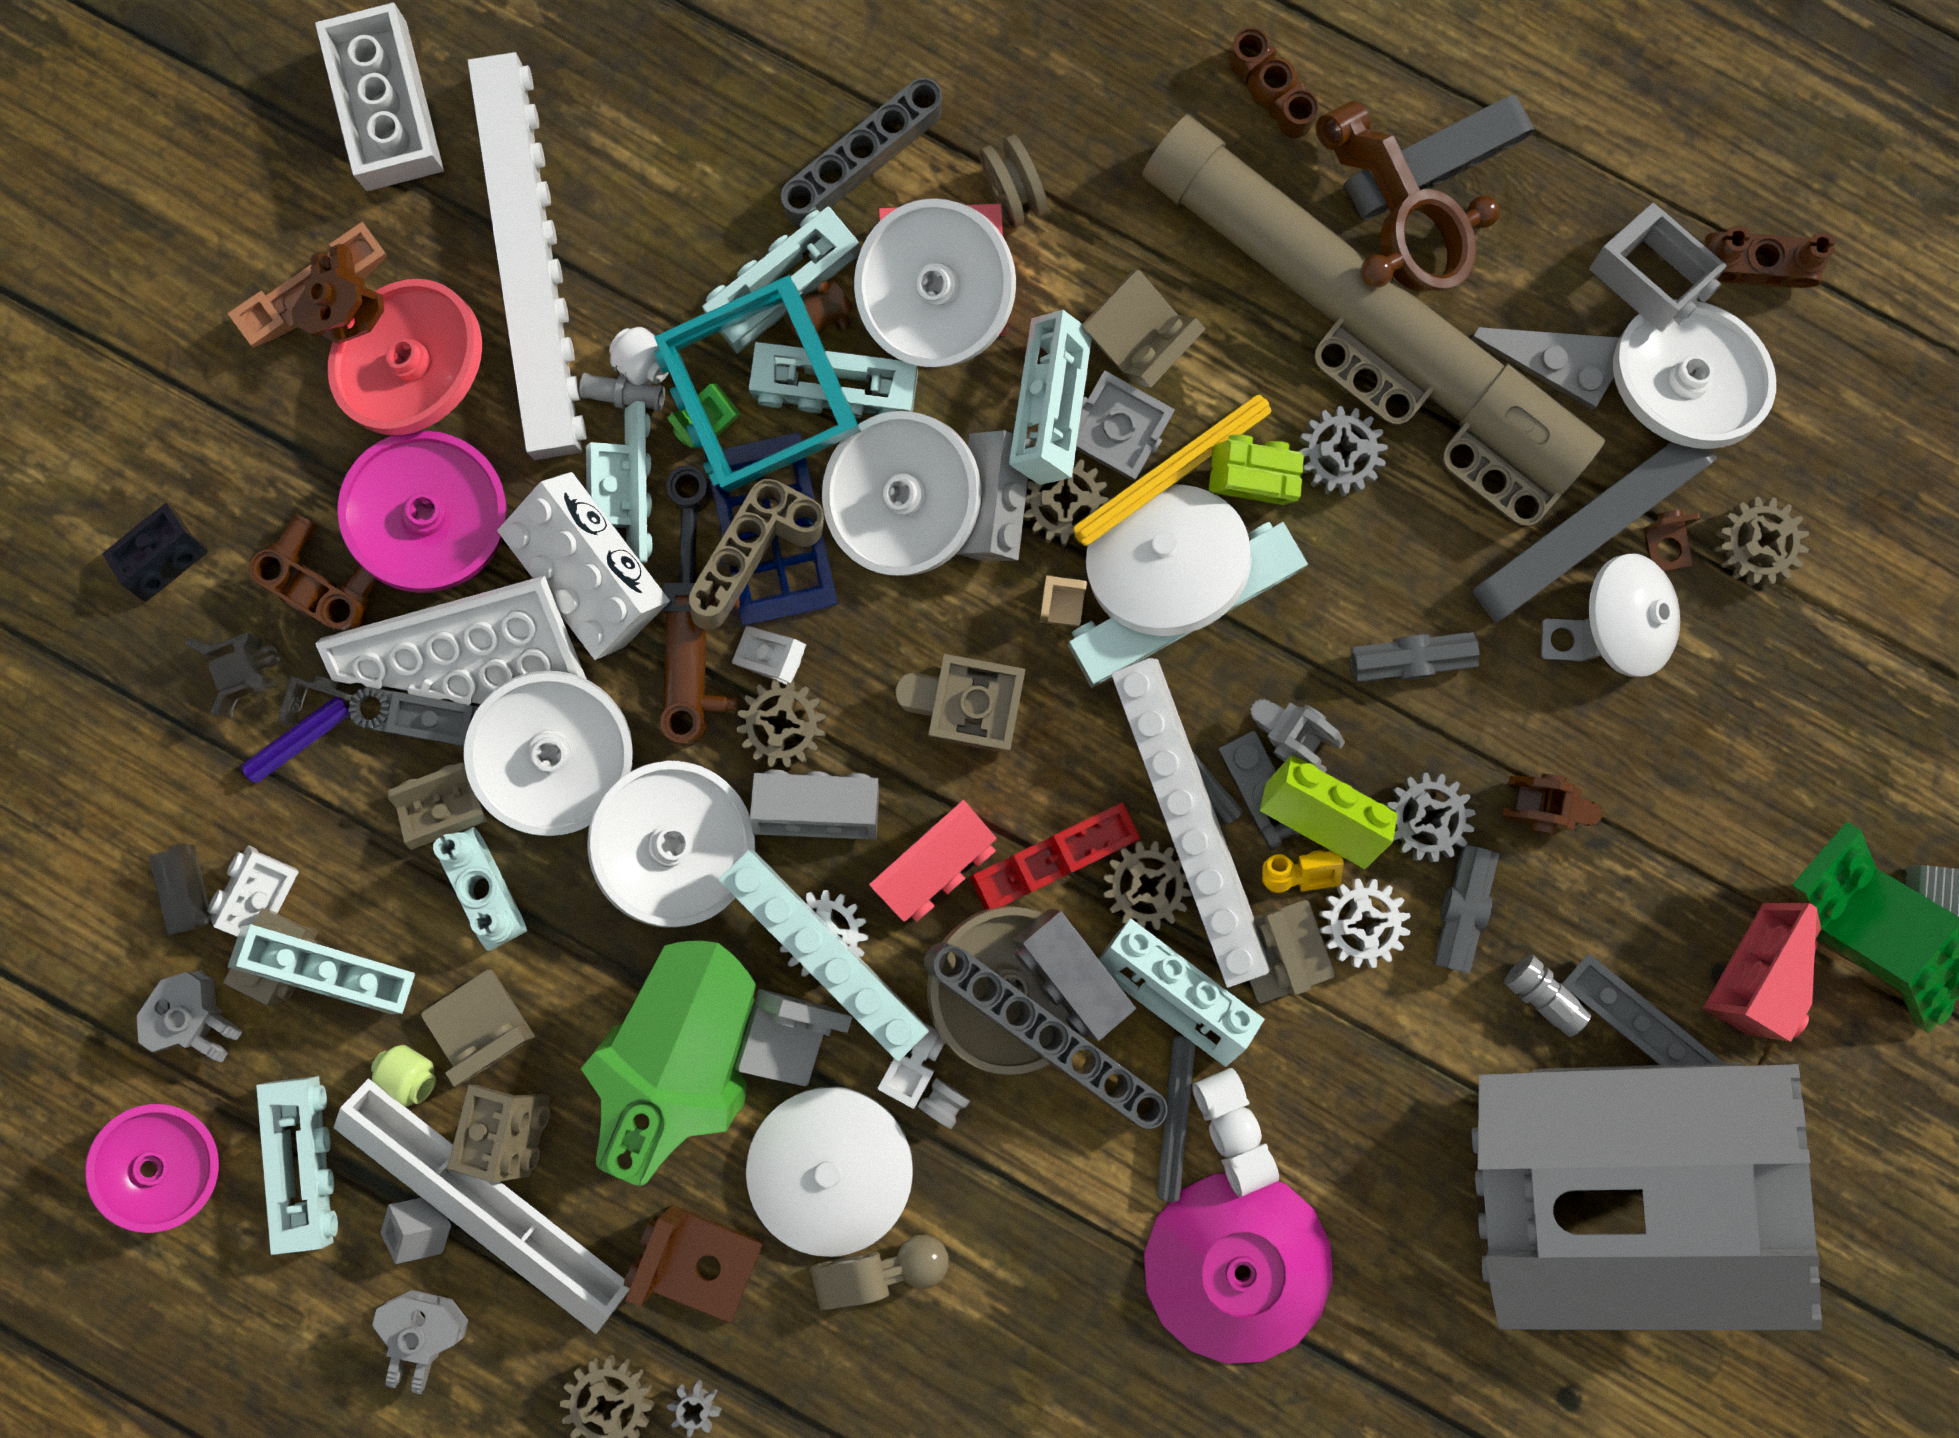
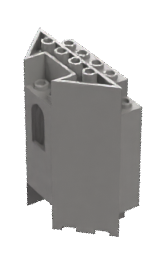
M1743 1062L1549 1068L1533 1069L1531 1073L1479 1074L1478 1127L1472 1128V1144L1474 1153H1478V1170L1475 1171L1477 1196H1484L1486 1213H1479L1480 1238L1488 1239V1253L1486 1256H1482L1483 1281L1490 1283L1499 1329L1822 1330L1821 1291L1818 1270L1819 1254L1816 1248L1809 1169L1811 1162L1807 1147L1799 1064L1743 1066ZM1643 1190L1646 1233L1573 1234L1563 1230L1554 1218V1203L1561 1194L1567 1191Z

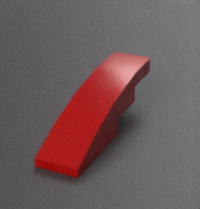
M1122 802L975 873L969 878L985 910L1002 907L1141 838Z

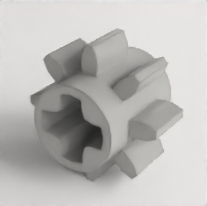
M698 1380L694 1388L690 1390L683 1384L679 1385L677 1394L681 1401L671 1400L667 1405V1409L676 1411V1418L671 1426L673 1428L679 1425L687 1429L688 1437H691L694 1430L702 1427L707 1433L710 1432L712 1423L708 1416L717 1417L722 1410L718 1406H713L712 1400L718 1391L714 1389L708 1393L705 1389H702L701 1380ZM689 1403L691 1405L700 1403L703 1406L700 1414L697 1411L689 1414L686 1410Z

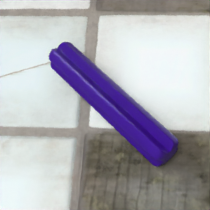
M341 697L332 698L243 763L241 769L244 775L251 782H260L349 717L350 712H348L349 706Z

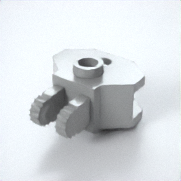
M1259 699L1250 708L1252 711L1250 714L1258 727L1269 734L1267 737L1276 748L1273 753L1284 762L1293 754L1305 762L1313 764L1319 770L1326 772V767L1321 765V759L1313 753L1319 743L1323 742L1330 747L1341 749L1345 744L1340 732L1325 720L1326 717L1311 706L1298 707L1289 703L1287 708L1283 709L1269 700Z
M202 971L184 972L160 980L137 1014L138 1043L151 1052L167 1050L181 1045L184 1048L194 1047L207 1055V1057L223 1062L228 1054L227 1051L219 1044L207 1038L206 1035L213 1028L224 1037L237 1040L243 1031L221 1015L223 1010L216 1006L215 980Z
M410 1290L387 1301L376 1309L372 1326L388 1346L386 1356L391 1357L385 1383L387 1387L396 1388L403 1375L405 1361L417 1363L411 1381V1392L422 1394L432 1362L438 1357L440 1352L454 1346L465 1336L468 1319L453 1299Z

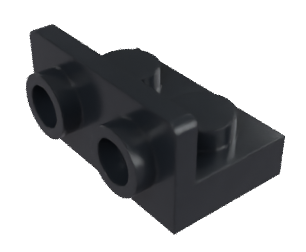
M165 503L102 553L120 584L146 602L206 555L208 550L204 544L190 533L177 511L168 503Z

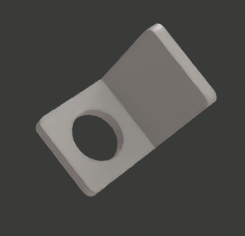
M1589 618L1585 620L1544 619L1542 621V659L1587 662L1602 656L1594 641ZM1558 628L1568 630L1573 636V645L1568 651H1558L1552 646L1551 635Z

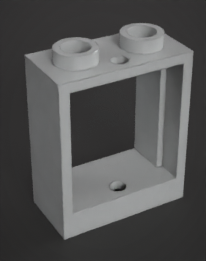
M1653 202L1602 248L1589 270L1662 333L1674 321L1681 325L1697 308L1694 304L1697 299L1704 303L1717 291L1721 283L1716 279L1727 265ZM1643 241L1693 284L1676 302L1625 258Z

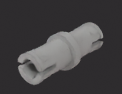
M584 373L580 381L579 395L583 399L589 398L614 403L616 408L625 409L627 405L629 406L635 401L645 402V408L661 411L665 400V387L648 384L635 385L627 381L623 376L615 379Z

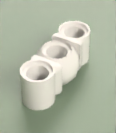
M1228 1068L1194 1082L1192 1090L1195 1101L1203 1114L1204 1120H1211L1209 1131L1216 1149L1222 1156L1227 1157L1221 1160L1224 1165L1226 1176L1235 1194L1241 1198L1278 1182V1169L1268 1150V1146L1266 1143L1260 1144L1262 1134L1257 1119L1250 1109L1244 1107L1250 1103L1246 1098L1244 1086L1233 1068Z

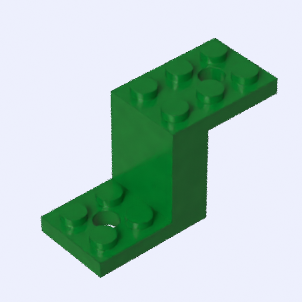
M1846 822L1795 880L1792 886L1800 903H1810L1817 907L1821 931L1817 939L1901 991L1914 1025L1929 1034L1937 1024L1942 1025L1949 1019L1954 1010V1004L1959 999V917L1877 869L1861 829Z

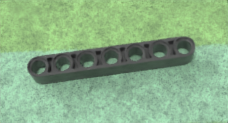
M1670 442L1470 592L1492 621L1497 623L1718 458L1711 449L1692 448Z
M937 943L927 951L924 958V966L932 978L1119 1115L1145 1129L1156 1128L1164 1122L1168 1106L1161 1094L967 951L949 943ZM952 952L956 959L954 969L950 973L942 974L939 968V961L944 954ZM985 977L988 981L987 993L981 998H975L973 985L978 978ZM1018 1001L1021 1006V1014L1016 1021L1008 1022L1006 1010L1012 1002ZM1051 1025L1054 1031L1053 1039L1048 1045L1041 1046L1039 1034L1044 1027ZM1083 1049L1086 1054L1085 1063L1081 1068L1074 1070L1072 1058L1077 1051ZM1115 1073L1118 1078V1084L1112 1092L1106 1093L1104 1089L1105 1081L1110 1075ZM1148 1097L1150 1102L1149 1109L1143 1116L1138 1117V1103L1143 1098Z

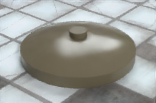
M1015 906L990 908L962 921L943 940L942 943H949L967 951L1070 1027L1066 1022L1069 1013L1061 1003L1056 1006L1047 998L1040 987L1044 984V981L1036 971L1032 973L1027 971L1015 955L1019 949L1012 939L1043 913ZM952 952L944 954L939 961V968L942 974L950 973L954 969L956 959ZM928 975L927 1000L931 1019L947 1047L962 1060L984 1071L1004 1075L1028 1073L1050 1064ZM985 977L978 978L973 985L975 998H981L987 993L988 981ZM1018 1001L1012 1002L1006 1010L1008 1022L1016 1021L1021 1014V1006ZM1051 1025L1044 1027L1039 1034L1041 1046L1048 1045L1053 1039L1054 1031Z

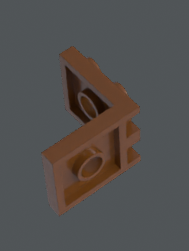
M671 1205L661 1216L655 1215L653 1221H649L640 1241V1245L646 1247L644 1255H639L636 1262L633 1261L623 1286L630 1288L625 1301L642 1307L652 1293L655 1292L732 1323L764 1242ZM709 1255L719 1261L721 1270L718 1276L706 1278L700 1274L698 1261L701 1257Z

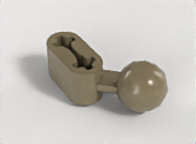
M925 1234L916 1235L908 1239L900 1248L897 1256L882 1261L879 1252H872L817 1263L810 1267L819 1310L862 1305L881 1300L889 1296L887 1285L905 1281L909 1286L917 1289L931 1288L938 1284L946 1275L949 1266V1256L943 1243L936 1237Z

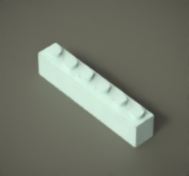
M1268 522L1248 534L1251 538L1252 557L1249 579L1241 596L1227 612L1299 573L1308 565L1284 522L1275 527H1272L1271 523ZM1110 617L1109 620L1098 626L1093 621H1090L1072 632L1074 639L1069 641L1068 648L1090 687L1093 688L1111 678L1112 672L1140 662L1191 632L1172 636L1148 635L1131 630Z
M748 850L718 879L898 1062L929 1032V1027L754 850Z

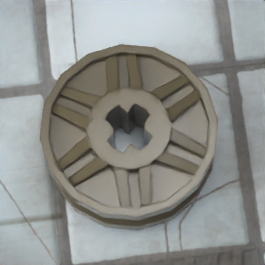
M1011 134L1003 138L1004 159H1001L991 145L979 149V157L989 187L997 204H1001L1005 219L1011 227L1017 228L1024 224L1022 204L1025 203L1036 217L1048 213V204L1042 183L1028 152L1020 139L1015 134Z

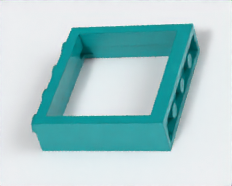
M790 275L654 337L659 347L658 350L654 351L657 363L663 374L670 372L676 385L670 388L672 397L680 411L687 410L692 424L687 426L688 433L695 447L698 449L703 446L709 461L703 464L705 471L709 475L713 486L720 484V487L726 492H730L861 432L804 302ZM784 302L838 425L732 473L678 350Z

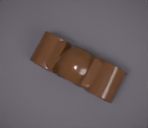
M1246 27L1240 30L1234 38L1229 55V65L1232 71L1241 76L1245 85L1248 83L1249 91L1256 103L1263 108L1271 109L1270 116L1278 121V126L1282 133L1291 138L1305 136L1311 130L1319 111V102L1316 96L1306 90L1303 82L1298 83V75L1290 62L1284 58L1275 57L1277 49L1269 45V40L1262 30L1255 27ZM1243 47L1253 48L1258 56L1246 57L1239 49ZM1276 78L1283 87L1271 88L1265 83L1264 79ZM1292 108L1302 109L1306 113L1307 118L1302 120L1295 119L1291 116L1289 110Z

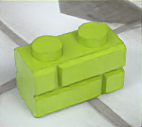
M1230 435L1228 440L1215 444L1212 448V471L1210 472L1209 491L1214 494L1278 505L1296 502L1301 496L1302 479L1300 475L1303 473L1304 455L1302 452L1289 450V444L1285 442L1269 441L1265 442V446L1253 444V437Z

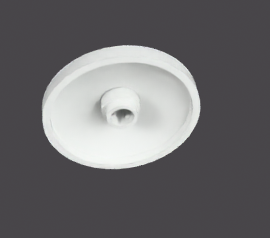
M923 199L898 207L880 220L873 228L858 256L854 277V290L858 311L866 329L885 351L897 359L916 366L947 367L963 363L979 355L1002 332L1014 304L1016 274L1010 249L1002 234L988 218L977 210L958 202L945 199Z
M1699 301L1694 302L1697 308L1681 325L1674 321L1662 333L1641 314H1638L1630 322L1617 342L1613 356V372L1616 386L1624 403L1644 426L1662 438L1679 445L1700 449H1715L1743 440L1761 424L1772 408L1775 399L1776 374L1767 349L1751 328L1731 313L1714 305Z
M910 411L886 412L868 418L858 424L861 430L860 433L840 441L827 464L822 486V503L828 528L840 548L852 560L869 570L896 576H910L931 571L950 560L963 547L976 525L982 494L980 474L976 461L963 439L952 428L935 418Z
M1173 484L1090 544L1087 548L1086 570L1093 594L1099 605L1119 624L1148 635H1181L1213 623L1236 603L1249 579L1252 560L1251 547L1243 521L1233 507L1225 500L1198 487Z
M561 671L526 673L514 677L497 687L484 699L476 710L469 724L464 743V764L467 778L481 804L490 814L504 824L516 830L535 835H563L589 826L594 811L602 797L617 781L631 772L633 749L631 734L620 708L605 691L594 683L580 676Z
M663 761L648 764L622 777L600 800L592 816L588 832L589 863L594 878L603 894L617 909L632 919L644 924L664 928H677L696 924L713 917L725 909L736 897L718 879L748 850L755 851V837L752 831L750 815L736 791L724 779L712 771L699 765L680 761Z
M820 1087L806 1090L790 1097L777 1106L757 1130L749 1149L746 1164L749 1197L755 1212L764 1226L789 1247L816 1256L833 1257L851 1254L872 1245L882 1238L903 1212L909 1197L913 1178L910 1146L904 1131L895 1117L870 1096L842 1087Z

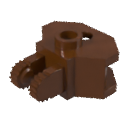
M340 243L329 250L331 259L324 252L321 253V251L311 256L310 269L312 278L304 280L305 289L292 308L294 326L311 335H321L338 344L371 332L385 311L383 295L365 287L364 279L355 276L352 253H350V249ZM352 318H355L354 325L348 328L347 324L350 323Z
M1541 774V778L1529 776L1509 777V787L1520 789L1516 810L1503 808L1502 817L1503 819L1519 823L1531 824L1530 831L1555 836L1557 829L1574 830L1575 825L1579 824L1584 826L1598 825L1601 817H1603V811H1601L1599 804L1580 798L1582 789L1575 788L1574 784L1567 783V778L1552 774Z

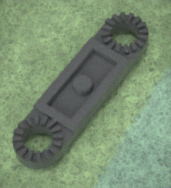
M365 688L358 690L352 696L348 712H350L351 719L357 725L366 729L464 746L469 724L478 707L400 692ZM370 697H376L381 703V713L373 720H366L361 713L362 703Z

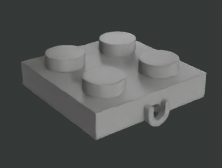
M1104 370L1089 398H1083L1076 450L1135 482L1150 454L1155 455L1162 442L1160 436L1174 414L1175 409Z

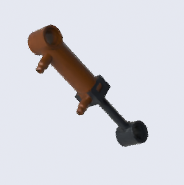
M685 465L673 470L666 484L667 493L677 505V509L681 510L679 583L663 584V592L670 602L663 608V612L666 613L664 709L661 714L660 726L665 737L677 744L688 746L694 745L705 735L707 724L704 712L735 711L738 708V700L736 698H727L726 696H705L706 629L699 628L691 619L689 595L695 584L697 512L708 506L713 492L711 484L702 471L694 466ZM691 480L699 482V491L695 496L691 498L681 497L680 490L684 483ZM715 594L708 605L701 604V609L706 610L710 605L716 607ZM738 598L732 609L740 608V598ZM688 713L693 718V727L688 733L679 735L674 729V722L679 715Z

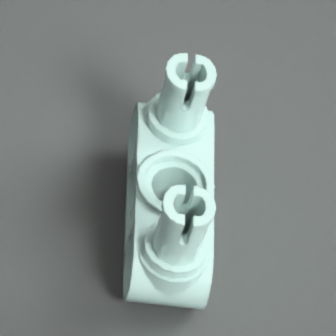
M472 827L462 833L443 835L444 839L441 837L436 839L433 845L434 853L439 858L470 921L471 929L476 933L487 951H491L527 932L523 917L479 831ZM486 878L489 883V892L483 899L477 900L473 892L474 885L478 880Z

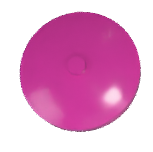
M417 431L410 434L393 435L371 446L349 469L342 483L338 499V522L341 534L347 548L357 563L378 581L396 589L416 593L438 592L450 589L477 575L486 567L497 552L503 540L497 530L507 520L504 490L490 462L467 442L452 435L435 431Z

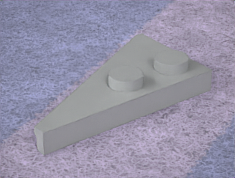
M1479 327L1471 340L1583 406L1593 410L1597 407L1614 378L1613 356L1619 338Z

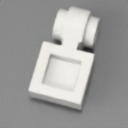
M927 1025L929 1032L912 1048V1056L905 1055L899 1062L894 1058L878 1087V1090L913 1109L916 1107L934 1073L933 1069L922 1063L927 1058L935 1062L945 1044L937 1030Z

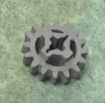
M1338 406L1334 417H1331L1326 410L1322 411L1319 415L1321 424L1311 419L1306 426L1311 434L1302 433L1299 438V442L1307 446V448L1299 450L1304 455V459H1307V464L1303 467L1302 474L1312 472L1315 477L1310 485L1314 487L1320 482L1325 483V494L1327 495L1335 487H1339L1341 497H1346L1350 486H1353L1354 490L1360 493L1365 489L1364 480L1373 483L1378 478L1373 469L1381 470L1385 466L1386 462L1379 458L1378 455L1385 453L1388 449L1387 445L1377 443V439L1384 432L1382 429L1374 431L1370 429L1369 426L1374 419L1371 416L1364 421L1359 420V409L1357 408L1354 409L1350 416H1345L1343 406ZM1331 428L1330 441L1316 444L1319 436ZM1351 429H1353V430L1356 431L1359 435H1361V437H1362L1363 439H1360L1359 437H1357V436L1351 431ZM1339 443L1342 444L1343 451H1350L1345 460L1342 459L1340 452H1334ZM1367 459L1364 469L1353 475L1354 462ZM1321 464H1325L1333 471V475L1327 472Z
M1428 772L1421 773L1419 775V784L1412 777L1404 779L1405 791L1398 787L1393 788L1391 791L1394 797L1397 798L1396 802L1385 803V806L1390 810L1398 813L1393 839H1400L1402 841L1398 851L1406 853L1413 849V860L1420 861L1424 854L1427 853L1429 861L1436 862L1439 860V851L1446 858L1453 857L1454 850L1452 845L1465 847L1467 842L1461 836L1462 833L1474 831V827L1466 823V818L1476 815L1475 810L1465 809L1464 803L1471 798L1470 795H1457L1456 792L1460 786V783L1457 781L1452 782L1448 786L1444 785V774L1436 775L1433 782H1431ZM1424 790L1436 791L1447 799L1444 801L1431 799L1429 793H1426ZM1408 802L1411 808L1408 819L1403 822V811ZM1443 809L1432 819V824L1415 826L1416 823L1422 821L1421 818L1426 815V811ZM1455 814L1454 827L1450 833L1448 829L1451 815ZM1417 833L1426 835L1428 840L1434 845L1422 844L1411 836Z

